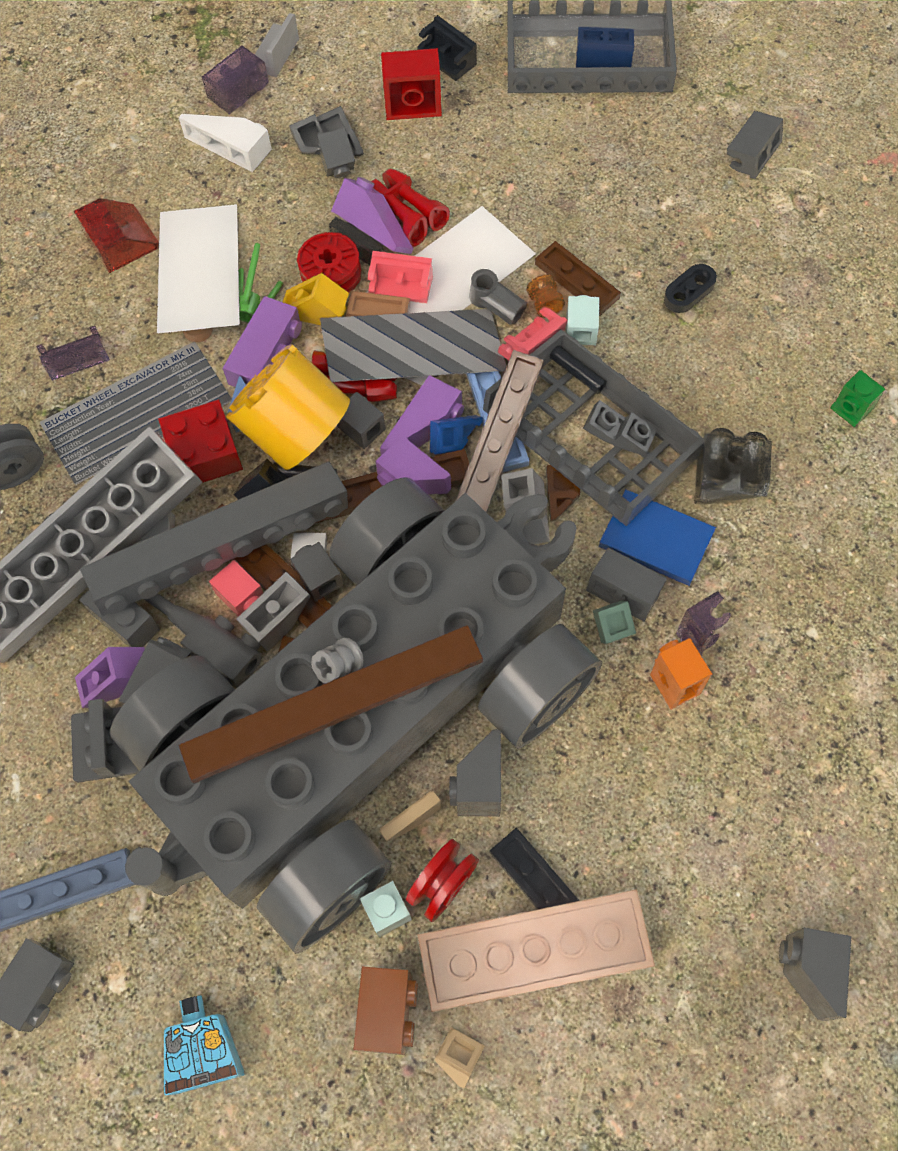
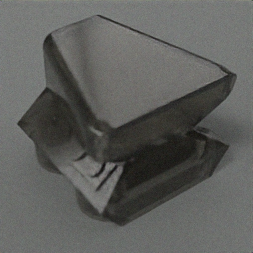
M716 428L712 432L704 431V444L697 459L694 503L706 505L758 498L760 496L767 497L771 475L772 440L767 439L764 434L756 431L749 432L744 436L734 435L732 431L726 428Z

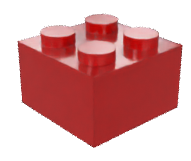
M438 48L381 52L386 120L441 117V82Z
M220 400L158 418L165 442L198 476L202 483L243 470Z

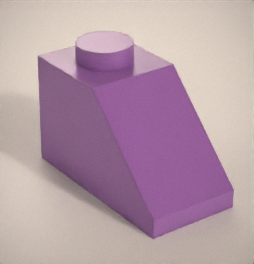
M404 436L400 437L376 460L377 479L382 485L398 478L408 477L415 481L427 494H447L451 490L450 474Z
M108 647L75 677L82 708H88L89 700L103 699L105 702L120 698L145 648Z

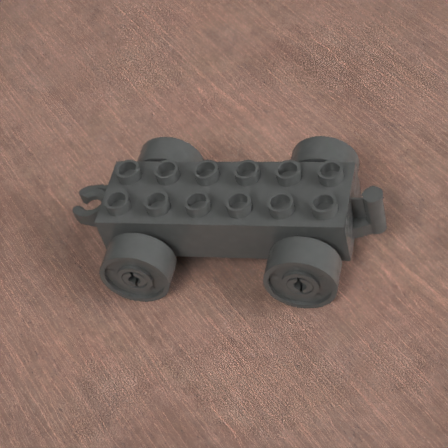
M408 477L395 479L370 494L341 525L330 548L331 560L356 585L354 589L237 689L231 686L206 657L191 656L167 666L152 676L129 697L118 711L111 725V738L139 770L128 782L170 830L159 852L148 847H138L130 853L125 863V872L129 880L158 895L168 896L175 893L180 886L208 876L225 897L242 909L265 889L257 903V910L295 954L307 950L333 931L362 904L361 897L376 889L392 865L387 856L354 820H346L334 826L488 684L491 683L479 702L478 710L497 729H501V733L516 749H519L535 740L555 723L582 695L601 669L602 661L563 624L553 626L561 619L566 588L550 572L563 563L571 553L577 529L575 523L569 520L564 521L557 528L551 542L545 545H534L524 537L523 528L528 522L541 519L546 515L548 499L542 494L525 496L513 503L505 512V516L498 522L488 515L466 493L444 510L415 481ZM468 625L483 657V663L197 783L191 781L178 745L326 684L317 678L312 669V656L317 651L335 644L344 637L350 638L360 647L364 660L362 668H365Z

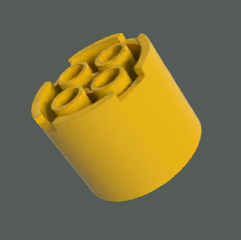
M293 344L279 351L272 357V365L268 364L258 375L255 374L230 405L229 409L233 412H229L225 416L284 470L293 468L308 457L337 426L350 404V398Z

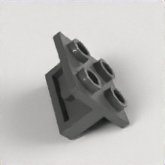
M103 699L89 700V712L77 713L71 716L73 780L79 783L137 774L139 770L113 741L110 735L111 725L121 707L111 708Z

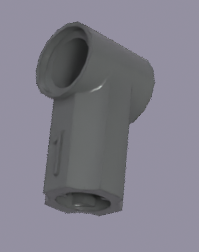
M480 269L473 273L469 294L471 303L478 308L489 309L509 325L516 324L527 308V302L500 284L497 275L493 271ZM480 287H485V288H487L488 290H481V289H479V288H480Z

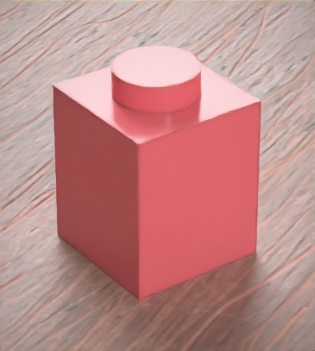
M235 560L231 561L209 581L215 594L238 617L264 593L260 584Z

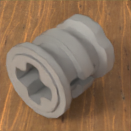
M344 637L335 644L317 651L312 656L311 664L317 678L323 683H328L336 680V678H341L362 669L364 660L357 643L350 638Z

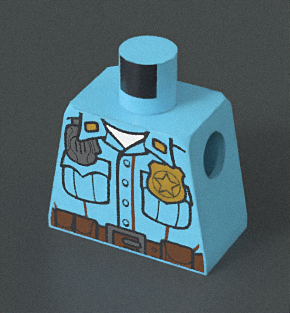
M202 995L180 1000L183 1023L167 1027L164 1030L165 1096L176 1095L244 1076V1069L224 1015L214 1014L206 1017Z

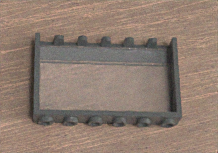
M507 0V93L673 92L677 66L672 0H665L663 13H648V0H638L636 13L620 14L621 0H611L609 14H593V0H584L582 14H566V0H557L555 14H539V0H530L528 14H513V0ZM578 27L634 29L632 67L576 68Z

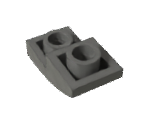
M600 400L593 406L583 427L584 430L611 445L641 455H645L648 452L657 431L656 428L633 412L624 417Z

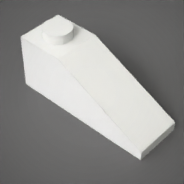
M181 114L179 117L185 138L251 172L255 170L272 150L268 130L263 125L254 123L246 118Z

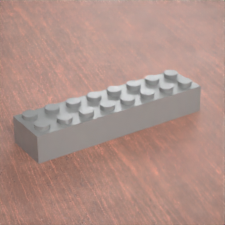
M151 427L144 430L0 561V663H5L88 587L79 568L134 545L202 483L198 476Z

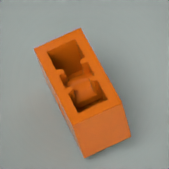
M691 638L680 643L676 639L662 646L659 649L660 653L655 660L650 676L669 708L673 709L699 696L712 673Z

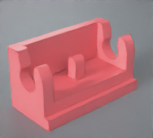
M373 251L368 272V280H370L368 293L410 298L412 302L427 303L433 280L432 258Z
M543 307L539 312L549 322H546L545 319L539 316L536 317L533 323L515 337L512 335L506 336L504 338L506 344L499 346L498 353L508 361L513 349L530 355L559 330L565 331L568 320L565 317L561 318L549 308Z

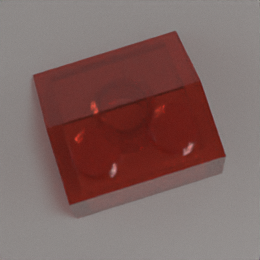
M99 198L74 210L84 235L109 273L159 248L158 240L134 204Z

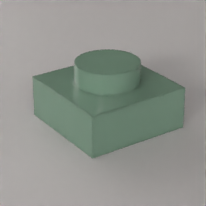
M621 600L593 610L601 643L608 644L636 634L628 601Z

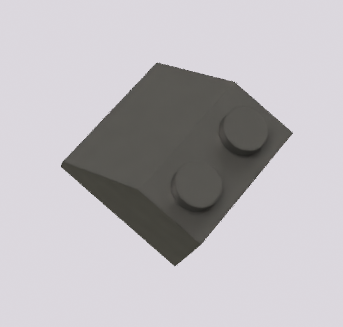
M493 729L457 764V776H450V806H457L458 816L500 817L501 729Z
M804 927L787 935L786 940H782L780 943L779 962L784 964L783 974L818 1020L829 1021L846 1018L851 936Z

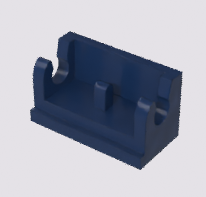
M578 27L576 68L632 67L634 29Z

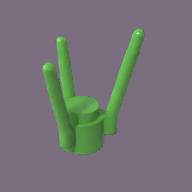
M259 243L254 245L244 292V269L240 268L238 270L239 320L249 323L261 302L260 296L251 291L259 257ZM278 281L267 297L274 299L283 286V282Z

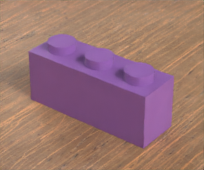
M266 296L263 297L222 368L228 385L236 387L239 376L247 384L255 374L258 375L268 364L272 365V357L290 345L293 338L296 339L299 336L302 322L299 319L297 307Z

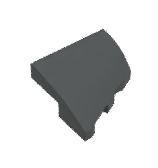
M341 106L317 117L313 114L289 125L291 134L302 154H320L317 147V135L345 127L353 156L364 155L354 130L351 129Z

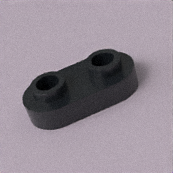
M706 264L691 266L667 286L664 295L665 306L675 313H684L690 310L714 289L717 279L715 270Z

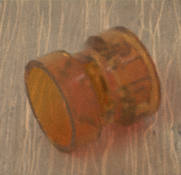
M549 274L534 278L526 287L530 299L535 301L534 308L538 316L546 318L539 312L543 307L549 308L557 314L565 306V300L562 294L556 291L557 284L553 276Z

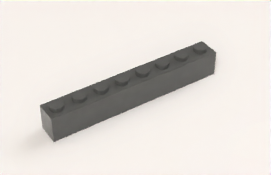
M330 461L79 569L101 616L109 613H118L125 609L127 605L141 599L152 598L163 589L173 585H181L197 574L215 570L222 563L231 559L247 556L256 548L265 544L276 543L284 536L297 530L308 529L315 522L326 517L339 515L348 508L347 490Z

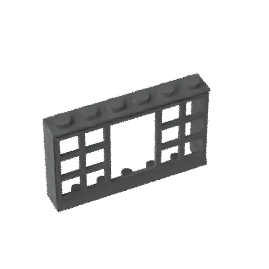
M559 330L530 354L533 357L544 360L542 368L552 360L550 359V354L557 346L562 347L607 382L604 389L600 392L628 415L633 412L656 428L655 436L663 442L651 453L647 452L645 455H641L644 459L632 470L614 457L622 450L616 446L591 468L581 464L563 446L556 444L547 435L596 393L589 389L584 395L578 397L564 386L574 377L567 372L557 380L544 369H541L539 376L552 386L539 397L532 393L530 398L532 403L526 408L516 437L627 526L637 514L691 463L698 459L706 440L694 429L689 428L677 419L672 412L664 409L651 399L646 392L638 389L622 374L617 373L604 363L599 356L587 350L575 338L570 337L563 330ZM502 378L485 392L483 410L488 415ZM557 390L573 402L561 414L544 402ZM537 407L554 419L543 430L525 419ZM668 446L681 455L669 467L656 458ZM607 463H610L625 475L614 487L607 485L595 475ZM651 463L662 473L649 485L638 474ZM630 481L643 490L631 502L618 493Z

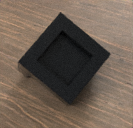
M266 459L242 479L233 495L239 500L288 478L272 462Z

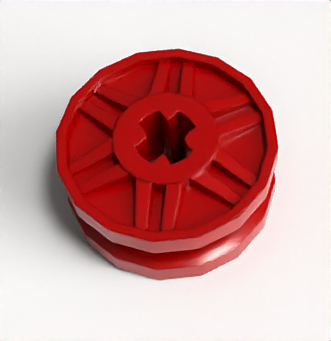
M324 232L314 235L305 241L298 251L297 265L302 282L323 273L350 293L361 280L362 268L356 244L345 235L336 232Z
M454 839L449 840L431 859L414 882L405 899L409 905L414 907L428 897L431 901L424 916L430 922H434L450 905L468 881L479 862V859L471 853L457 864L454 860L460 849V844Z

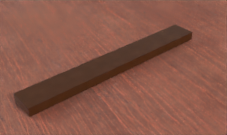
M468 625L181 743L178 746L191 781L197 783L483 663V657Z

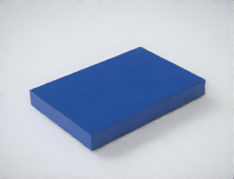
M626 489L622 495L629 502L638 496V494ZM651 501L627 526L612 516L600 540L599 547L605 550L610 548L648 569L690 586L716 527Z

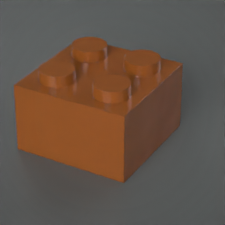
M362 966L353 1050L405 1055L406 1047H413L415 1023L408 1021L409 1007H416L418 983L416 980H412L409 970Z

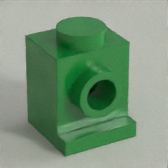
M859 370L843 386L838 398L831 405L830 409L855 428L875 408L885 388L862 370Z

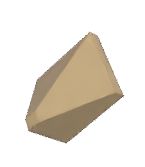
M451 1027L435 1061L458 1086L464 1089L485 1046Z

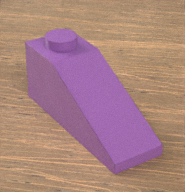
M358 177L357 180L344 178L331 211L392 251L411 254L413 251L411 243L403 232L384 195L373 189L374 183L362 177Z
M429 375L381 445V455L402 436L407 438L417 448L430 441V421L461 417L464 410L462 391Z

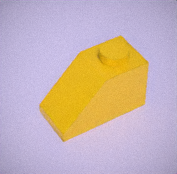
M320 273L286 290L282 302L297 307L301 322L321 326L320 318L342 317L344 315L349 293L323 273Z

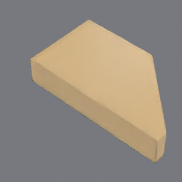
M434 791L428 792L381 827L380 834L388 842L413 830L441 809L440 799Z

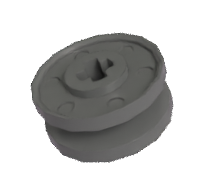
M21 424L0 425V490H5L29 480L39 471L44 460V454L35 442L33 435L26 426Z

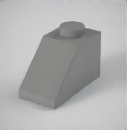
M285 572L236 619L268 652L283 638V635L285 636L293 628L310 595Z

